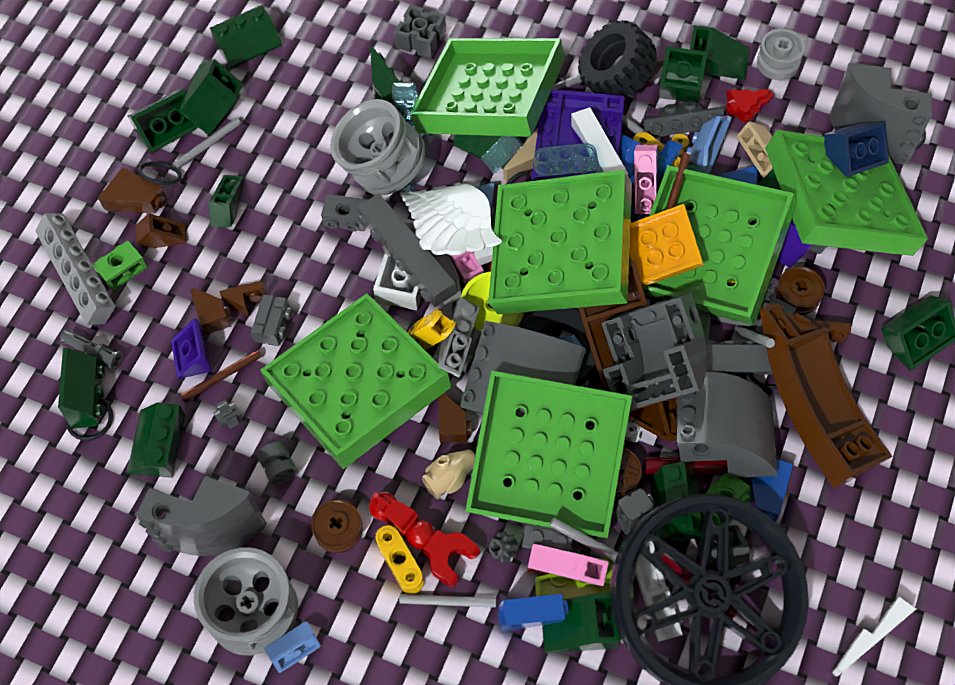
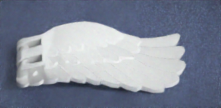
M458 182L449 187L446 185L434 187L430 191L425 189L400 193L406 206H409L411 218L415 219L413 224L414 228H417L416 237L421 239L419 244L423 250L430 249L436 255L445 253L459 255L466 251L484 250L485 247H493L502 243V240L492 231L488 199L484 193L469 184Z

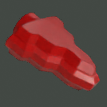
M737 89L726 91L728 100L726 102V110L731 117L737 116L741 123H746L752 120L755 114L760 112L761 106L768 104L772 100L774 94L768 89L756 91L748 89L740 91Z

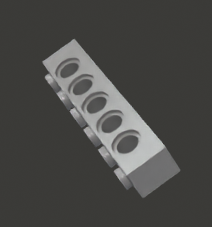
M45 213L35 230L85 324H105L115 309L112 299L65 215Z

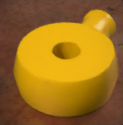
M676 134L672 137L671 141L683 145L679 152V156L682 157L683 152L689 147V139L684 134Z

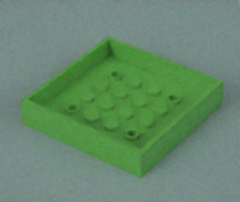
M449 38L410 112L414 129L418 133L531 137L565 59L561 38Z
M777 130L765 147L781 190L794 193L797 205L792 218L802 243L914 256L928 240L889 154V163L852 176H845L826 156L823 136Z
M667 166L649 216L665 211L678 167ZM685 169L683 171L685 177L676 206L684 204L686 210L688 207L694 206V209L687 210L704 266L642 287L644 296L665 301L691 292L698 311L754 326L797 205L795 195L791 192ZM751 221H757L755 225H749ZM730 281H735L733 286H728Z
M626 170L498 185L494 234L502 240V243L493 246L488 301L497 314L628 303L632 182Z
M367 293L260 369L268 386L342 469H345L451 388L448 373L438 368V363Z
M491 371L465 512L550 527L551 520L556 518L583 534L608 538L632 396ZM522 408L525 411L523 417L516 415L517 409ZM587 421L594 423L592 430L586 428L585 424ZM505 478L512 480L510 487L504 486L503 481ZM575 491H580L582 493V498L580 500H575L573 498V493Z

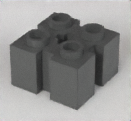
M409 4L403 15L404 22L400 21L394 32L396 48L407 52L414 49L417 50V55L432 59L437 49V41L441 42L446 32V17L444 14L431 11L429 14L424 13V8Z

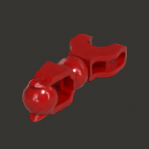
M386 491L373 494L369 502L370 514L375 519L395 527L402 538H407L408 543L412 547L423 549V554L430 560L432 575L448 587H455L458 583V577L448 566V559L455 554L475 559L481 553L479 547L462 533L444 534L439 530L435 531L434 526L430 522L419 520L416 511L397 501L393 494Z

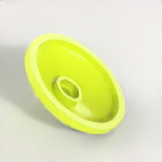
M491 272L482 273L467 283L462 291L461 298L479 306L473 329L476 328L482 332L485 320L514 327L519 325L524 312L497 314L488 307Z

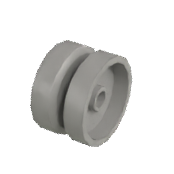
M782 28L766 33L761 41L757 56L759 71L772 80H786L796 75L805 52V43L802 37L794 31Z

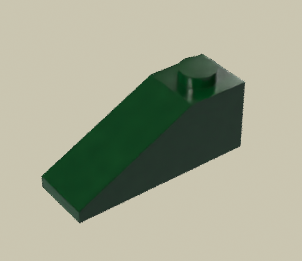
M223 175L208 203L211 226H218L219 228L232 227L237 216L244 176Z

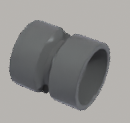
M281 441L270 443L257 453V458L262 468L265 469V474L272 485L282 484L293 478L297 473V468L293 460L288 458L289 452Z

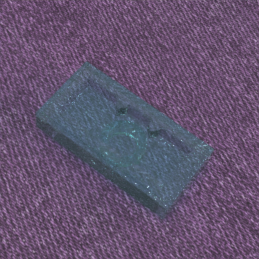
M502 136L481 157V160L493 173H496L523 146V143L516 136Z

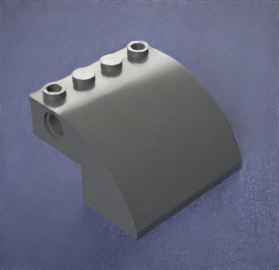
M848 63L829 114L832 126L835 130L861 122L885 121L887 148L891 161L897 164H908L933 115L932 94L892 89V68Z
M691 292L613 317L611 320L601 323L615 362L614 365L603 369L610 392L632 396L630 410L702 389L707 367L706 344L702 323Z
M485 320L460 408L483 415L491 371L575 385L586 348L538 332ZM522 408L516 410L518 417L524 416L525 411Z
M706 372L701 390L677 397V446H679L681 462L727 460L729 478L777 476L772 400L762 389L750 381L730 374Z
M204 476L192 503L149 488L138 512L136 511L135 516L140 521L139 525L146 528L145 532L152 536V541L158 543L157 547L166 552L174 550L196 556L219 555L239 548L256 537L267 524L250 491ZM170 511L166 514L165 518L160 519L162 513Z

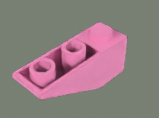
M636 145L634 150L635 214H650L657 195L658 145Z
M533 544L527 568L603 586L609 562Z

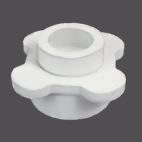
M628 420L625 440L633 443L638 442L640 432L644 429Z

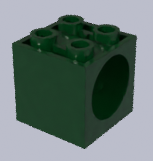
M667 46L658 98L682 102H698L708 52Z

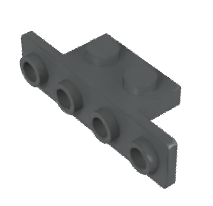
M693 101L685 102L682 105L668 104L665 107L658 108L659 116L644 119V130L653 137L700 131L704 123L716 116H724V109L718 107L703 110L698 102Z

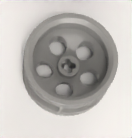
M380 99L365 101L349 110L336 125L330 143L333 159L346 172L351 174L364 190L374 195L391 194L405 187L417 175L425 158V144L420 134L410 124L405 122L402 114L391 103ZM390 133H394L392 139L387 141Z
M236 548L218 555L203 569L195 586L194 607L198 619L223 648L232 653L245 656L263 654L266 652V646L290 632L295 625L298 614V600L295 589L280 563L262 550ZM268 577L270 580L268 588L263 592L256 591L254 585L257 579ZM237 580L242 583L240 594L235 596L227 594L226 588L230 582ZM251 601L252 607L247 609L246 604ZM271 602H278L275 613L271 616L265 615L266 606ZM225 608H232L235 611L234 618L227 622L219 621V613ZM251 621L258 623L257 629L242 633L246 623Z

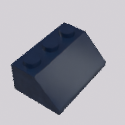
M885 121L861 122L824 134L826 156L845 176H852L889 163Z

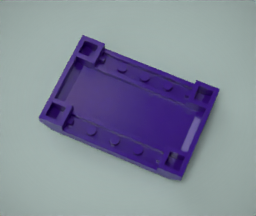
M552 89L539 118L531 181L600 173L590 159V151L571 126V114L589 107L619 156L624 96Z

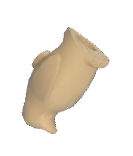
M463 450L442 455L432 462L425 470L427 474L422 476V481L431 495L438 500L441 494L445 492L451 494L460 489L467 473L474 467L476 454L472 450Z

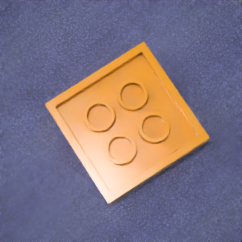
M684 204L630 223L629 255L631 261L636 263L642 287L704 266Z

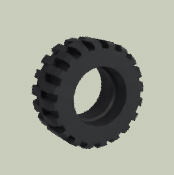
M625 20L614 21L610 25L602 26L601 30L594 32V36L586 41V46L581 50L582 55L579 56L578 73L580 74L581 81L594 93L620 95L627 99V96H633L639 88L642 89L645 86L646 80L651 78V72L656 66L654 61H657V52L653 41L635 23ZM621 55H623V56L621 57V59L612 67L613 63H614Z

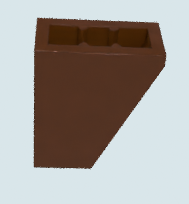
M122 167L99 195L98 200L106 211L156 214L165 205L167 197L163 187L150 183L141 176Z

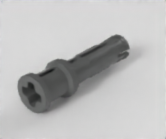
M65 329L60 335L62 343L97 357L99 362L108 365L112 370H116L123 361L122 352H115L105 344H96L68 329Z

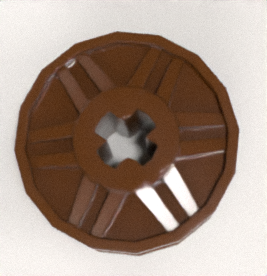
M797 266L790 268L782 274L775 290L776 299L797 307L795 313L800 315L812 313L818 307L825 292L824 282L821 276L812 269Z
M623 448L619 470L621 473L618 476L615 499H622L627 495L630 496L638 488L641 479V463L637 456L626 448Z
M339 499L330 500L320 505L314 512L311 521L312 532L319 546L332 553H342L354 548L363 532L361 517L357 509L349 502ZM334 524H337L338 526L341 525V528L338 529V528H336V527H333V525H334Z

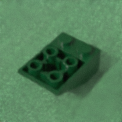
M694 25L689 49L708 52L704 74L744 80L749 47L714 28Z
M373 46L370 47L374 98L388 101L401 114L406 112L407 98L404 94L406 89L404 82L395 76L393 68L385 63L383 55L380 52L377 53Z
M215 59L199 64L178 112L204 133L210 135L236 101L243 83Z
M610 593L587 594L563 599L567 601L568 615H565V620L560 623L542 625L544 653L618 649L620 644V635L617 631L611 608Z

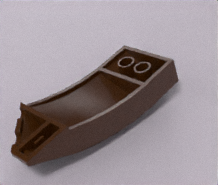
M629 261L628 303L578 307L596 369L604 391L610 392L603 369L614 365L615 362L601 323L647 306L635 261ZM677 397L631 409L628 420L667 442L677 440Z
M778 303L762 307L760 315L764 336L773 339L775 342L772 348H766L771 370L782 401L804 445L833 488L842 486L889 460L892 455L864 417L843 378L827 334L829 329L823 326L819 329L811 325V320L798 313L792 315L784 311V306Z

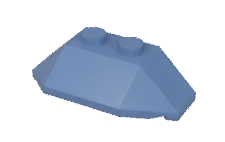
M716 116L704 123L699 132H695L692 140L694 146L693 148L689 147L687 153L691 154L688 165L695 163L702 173L711 174L729 130L731 116Z

